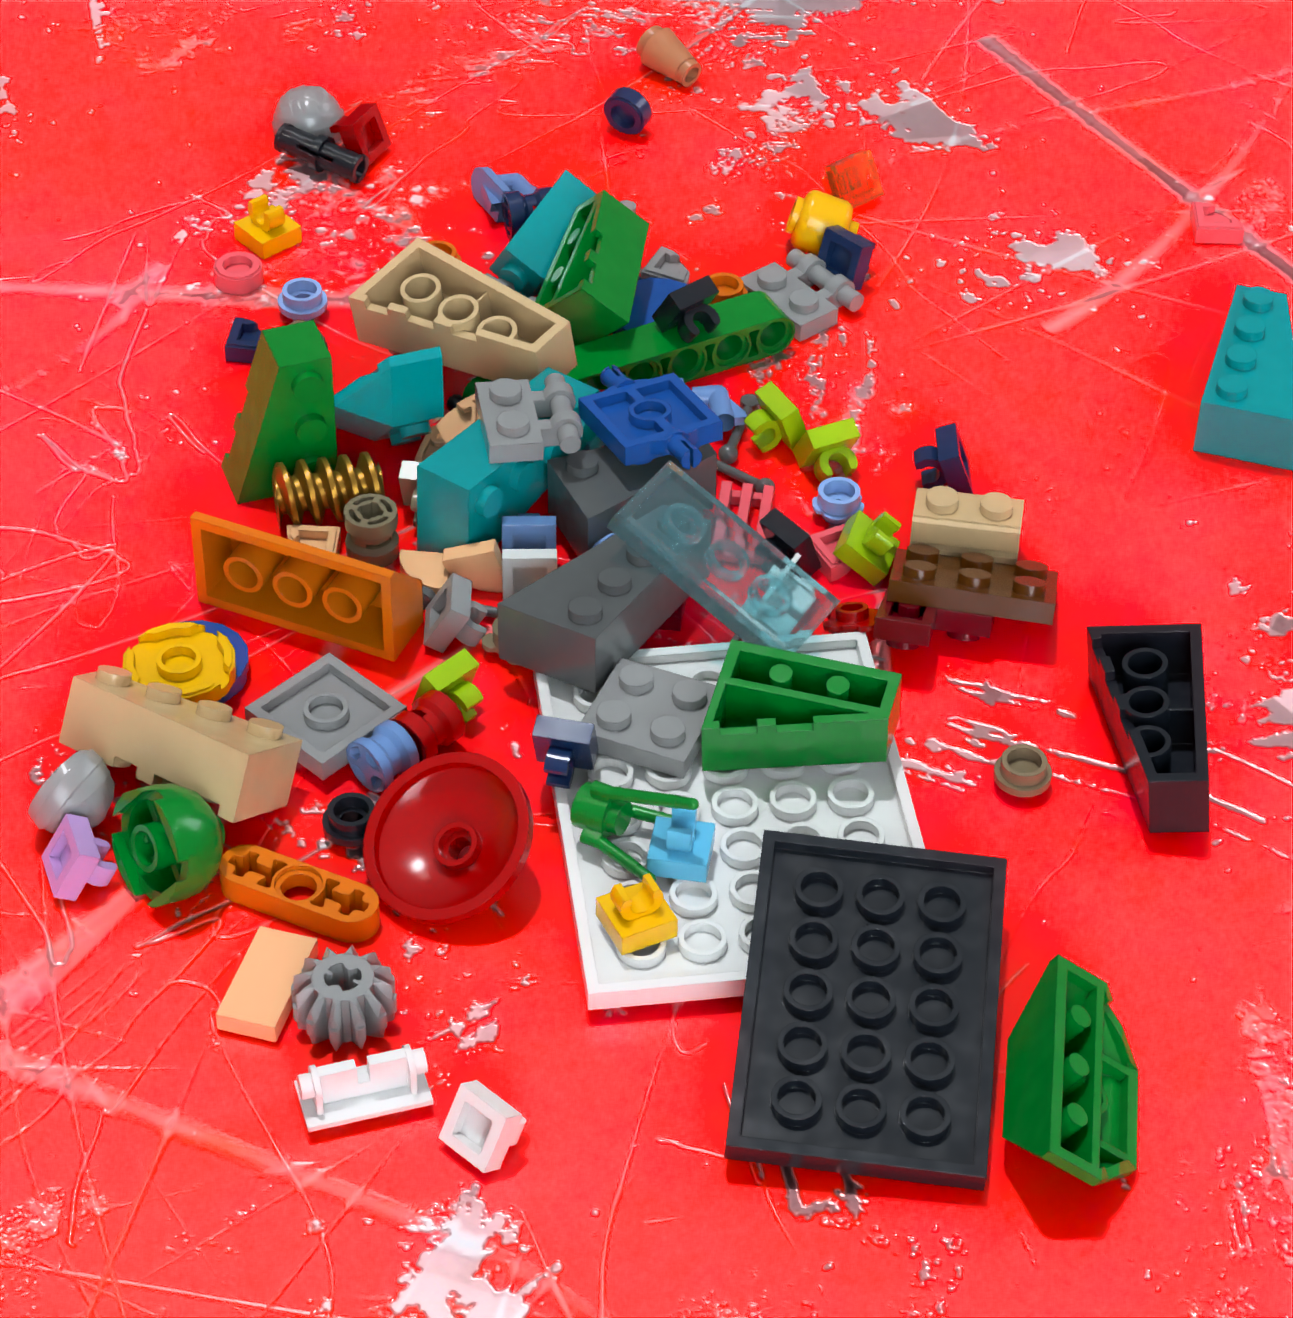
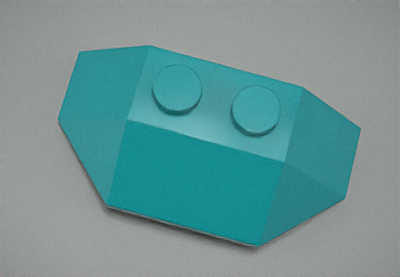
M440 346L387 357L377 364L378 368L371 374L359 377L334 395L336 428L373 441L390 438L391 446L419 441L422 439L421 436L432 432L430 426L444 417L443 360Z

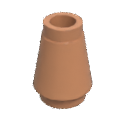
M659 25L652 26L642 34L637 43L636 52L640 56L643 65L681 83L683 86L692 85L700 76L702 71L701 64L696 61L672 29L668 27L662 28Z

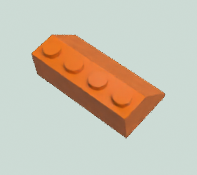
M197 511L190 517L199 602L395 662L424 621L421 579Z

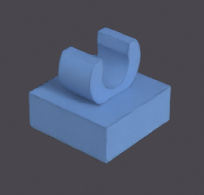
M518 513V516H502V549H556V516H540V513Z

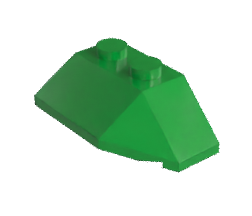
M1058 954L1047 965L1008 1038L1002 1137L1091 1186H1097L1127 1177L1137 1170L1138 1069L1124 1029L1108 1005L1113 1001L1108 984Z

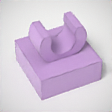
M66 813L41 856L54 898L76 901L86 883L98 887L107 886L118 869L116 863L103 861L111 848L110 844L103 839L94 838L88 817Z

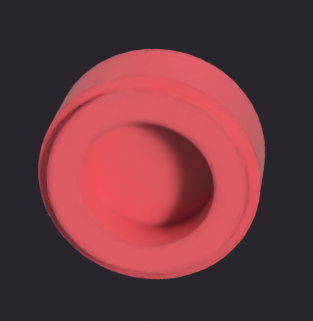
M242 251L230 252L219 257L213 265L214 282L216 287L222 292L234 295L247 294L257 290L263 283L262 262L251 253Z

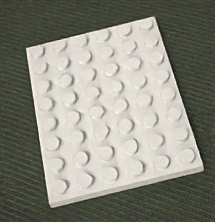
M866 632L742 641L875 668ZM730 642L638 649L628 660L716 685ZM533 671L539 714L543 716L581 722L601 690L600 688L596 693ZM893 737L886 762L702 771L701 747L684 779L598 753L594 771L581 768L574 769L570 789L551 786L588 1010L744 996L764 830L925 849L895 737ZM594 780L614 787L695 798L699 802L697 821L715 823V841L706 883L656 877V883L663 892L665 901L678 919L677 937L625 955L620 954L596 916V897L611 893L613 886L621 883L626 888L640 883L642 880L632 875L599 849L581 843L579 839L583 829L573 826L570 820L571 808L577 792L584 783L593 782ZM632 803L672 815V808ZM631 818L626 831L621 836L612 834L606 839L647 869V855L654 824Z

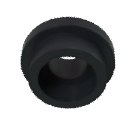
M354 792L344 793L332 799L322 818L325 836L331 842L340 846H362L365 829L374 808L373 801L366 795Z

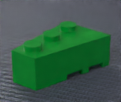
M605 190L576 207L535 301L570 321L574 346L605 337L629 323L649 223Z
M314 320L262 330L245 385L248 393L242 413H237L233 428L236 433L230 453H225L221 465L237 504L274 497L272 473L277 462H283L290 476H293L297 460L304 459L311 473H314L317 458L326 457L333 471H335L338 459L332 358Z
M732 639L701 728L702 771L886 762L900 717L902 674Z

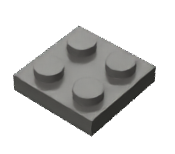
M329 652L244 707L245 720L249 721L250 718L269 719L284 726L283 733L302 739L298 763L320 779L325 780L348 764L346 749L349 743L360 737H371L375 726L383 721L390 720L399 712L407 711V706Z
M620 658L581 722L595 724L599 754L684 779L701 749V728L716 685Z

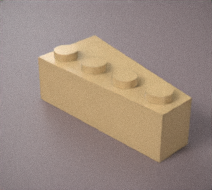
M419 237L348 297L358 340L402 354L440 346L443 366L492 381L500 378L528 379L530 381L548 367L567 375L577 366L569 320Z
M100 665L95 672L73 676L59 743L77 751L93 749L103 758V762L111 767L126 768L133 764L137 766L135 778L147 784L172 783L196 791L206 802L220 804L217 816L231 823L287 806L303 740L283 733L284 726L282 724L264 718H250L247 721L233 716V708L224 703L211 700H200L196 703L181 698L182 690L172 685L152 682L148 683L147 686L131 680L132 673L120 667Z

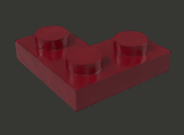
M887 588L875 617L873 638L886 640V644L892 648L915 650L919 648V645L929 646L934 630L947 631V635L950 638L959 641H977L980 637L990 638L995 617L886 601Z

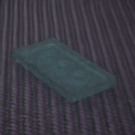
M670 460L613 516L606 526L747 643L797 652L840 602V600Z

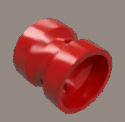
M433 689L417 698L412 705L411 711L404 710L390 719L401 725L411 736L419 753V762L437 755L438 747L452 745L465 732V721L457 705L446 694Z

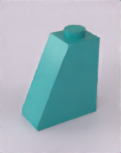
M565 170L489 269L499 278L513 283L515 290L527 298L538 295L576 207L596 195V193L569 171Z

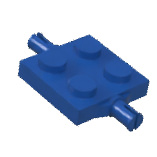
M612 365V370L608 366L600 375L602 384L607 386L608 389L578 398L580 418L625 466L647 464L654 458L671 455L680 462L683 468L689 470L690 465L695 468L700 464L702 453L699 448L702 445L723 440V421L675 373L651 379L633 380L627 378L617 366Z

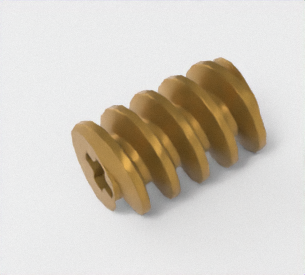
M367 451L359 453L356 468L353 467L347 454H341L338 456L335 471L332 470L326 457L317 458L314 473H311L304 459L296 461L293 476H290L283 462L275 463L272 473L273 496L279 529L283 514H288L294 525H302L304 512L309 511L316 525H322L325 510L330 508L339 523L344 521V507L350 499L368 493L385 496L381 467L379 462L375 466Z

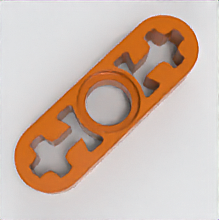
M256 845L235 846L222 855L219 866L221 891L232 902L345 943L365 941L371 938L379 929V898L377 893L365 884ZM299 886L308 887L315 891L311 897L304 900H291L284 896L287 890Z

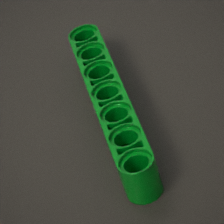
M754 291L710 304L709 306L718 313L720 324L712 333L708 334L699 321L693 320L700 333L689 344L680 337L677 326L662 333L654 321L576 345L574 347L577 366L567 376L596 389L606 390L608 388L602 384L600 375L606 367L609 366L612 370V365H615L627 378L633 380L651 379L675 373L679 378H683L684 383L783 351L794 338L795 325L765 292ZM479 376L473 378L465 387L462 400L475 394V382H489L492 380Z

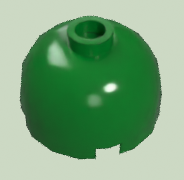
M172 783L154 784L122 794L115 804L113 816L123 814L121 820L122 831L112 834V848L118 870L128 889L134 896L146 894L152 900L146 905L153 908L181 901L200 893L218 872L225 842L223 823L210 805L196 791Z

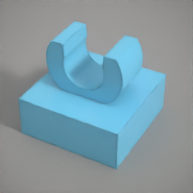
M672 808V818L656 816L647 855V870L656 877L706 883L715 841V823L697 821V809Z

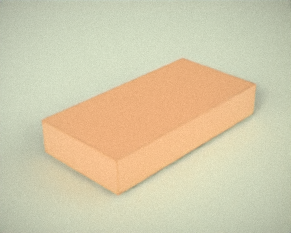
M259 926L215 1014L217 1029L276 1042L292 1010L291 986L294 976L302 973L301 970L304 966L305 958L316 959L319 953L318 939Z

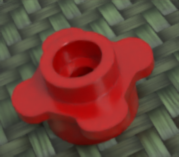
M863 602L841 603L834 610L827 613L829 620L823 622V629L831 632V634L866 632L868 642L870 643L875 640L873 632L878 609L868 608V605Z

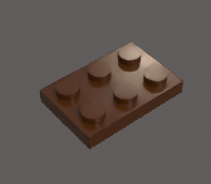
M912 544L907 546V549H896L886 601L1047 625L1053 624L1058 572L1049 571L1048 566L1041 562L1020 560L1015 565L995 563L993 557L977 552H966L961 557L939 554L940 551L935 547L922 544Z

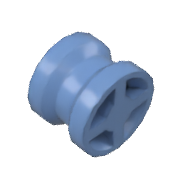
M392 720L383 721L375 726L371 737L357 738L349 743L346 749L348 763L356 778L363 786L376 793L384 791L394 781V776L397 774L401 775L419 762V753L413 739L401 725Z

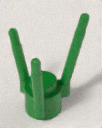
M597 780L584 783L574 798L570 815L572 825L583 829L579 839L580 842L599 849L642 880L643 875L650 873L656 882V876L606 838L612 834L621 836L626 831L631 818L655 824L656 816L672 818L671 814L637 806L632 803L696 810L699 807L698 800L673 794L614 787Z

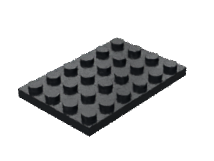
M764 830L724 1159L984 1191L988 1164L1007 859Z

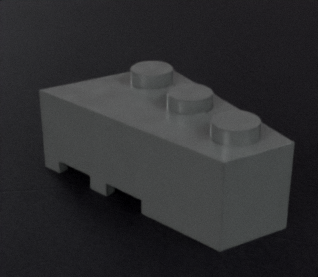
M710 444L702 445L699 448L702 453L700 464L695 468L690 465L689 470L683 468L680 462L671 455L654 458L647 464L625 466L607 446L588 451L580 450L567 456L547 460L548 513L550 516H556V525L577 556L590 550L598 540L606 535L624 530L659 508L678 511L688 517L696 512L702 513L716 505L717 453Z

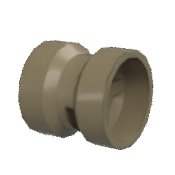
M372 493L350 499L343 511L344 526L348 532L345 539L347 557L383 568L392 564L399 555V537L395 531L398 525V509L395 502L384 495Z

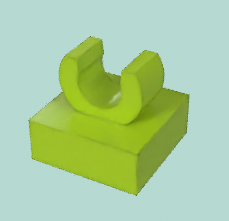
M770 381L755 391L761 409L753 411L744 419L745 425L754 434L751 437L752 442L762 453L775 448L780 440L792 450L806 431L799 409Z
M852 417L806 430L792 451L799 468L814 465V474L820 483L831 478L833 475L829 465L831 460L838 462L842 466L843 473L847 477L851 476L857 469V457L851 448L861 435Z
M858 510L846 521L833 554L875 586L889 572L896 549L900 544V541L893 534L901 528L902 524L886 511L873 521L861 510Z
M464 648L423 675L413 703L429 690L441 691L457 705L465 723H467L477 715L473 707L484 699L480 690L472 684L480 664Z

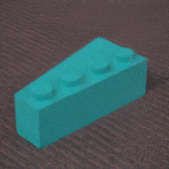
M1236 286L1201 400L1193 451L1293 471V335L1287 294L1273 292L1260 286Z
M550 367L529 381L531 391H543L545 388L544 380L549 374L559 373L563 375L565 382L573 388L576 400L573 411L577 412L578 415V398L599 393L598 389ZM551 417L538 418V420L550 419ZM478 419L417 465V551L443 553V550L446 548L496 539L498 544L502 540V516H518V513H526L548 489L547 460L569 454L563 452L560 446L544 447L543 460L489 464L481 424ZM582 419L583 435L580 438L581 448L578 451L583 450L586 442L591 441L596 435Z

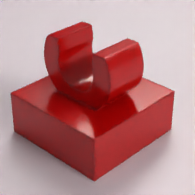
M363 103L359 105L349 116L340 117L329 128L331 133H340L343 140L342 147L368 156L369 165L392 144L377 103Z

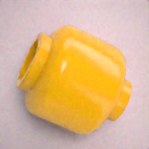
M812 190L806 194L805 198L797 196L789 215L785 232L791 234L790 239L793 247L818 256L826 227L839 225L857 234L860 223L852 220L853 207L851 203L827 193Z

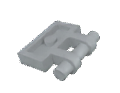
M797 248L791 250L786 257V264L792 269L787 271L776 262H773L741 277L748 293L754 291L765 292L795 325L794 338L799 342L838 323L839 307L845 306L850 311L855 312L864 303V296L855 290V284L842 274L834 275L826 269V263L812 253L805 254ZM816 285L820 290L814 291L810 287Z
M559 373L549 374L544 380L545 388L543 391H531L528 379L500 378L489 382H475V402L489 464L543 460L544 447L560 446L561 450L568 454L575 453L581 448L580 438L583 435V426L580 416L577 412L573 411L576 404L573 388L565 382L563 375ZM551 417L550 419L538 420V418Z

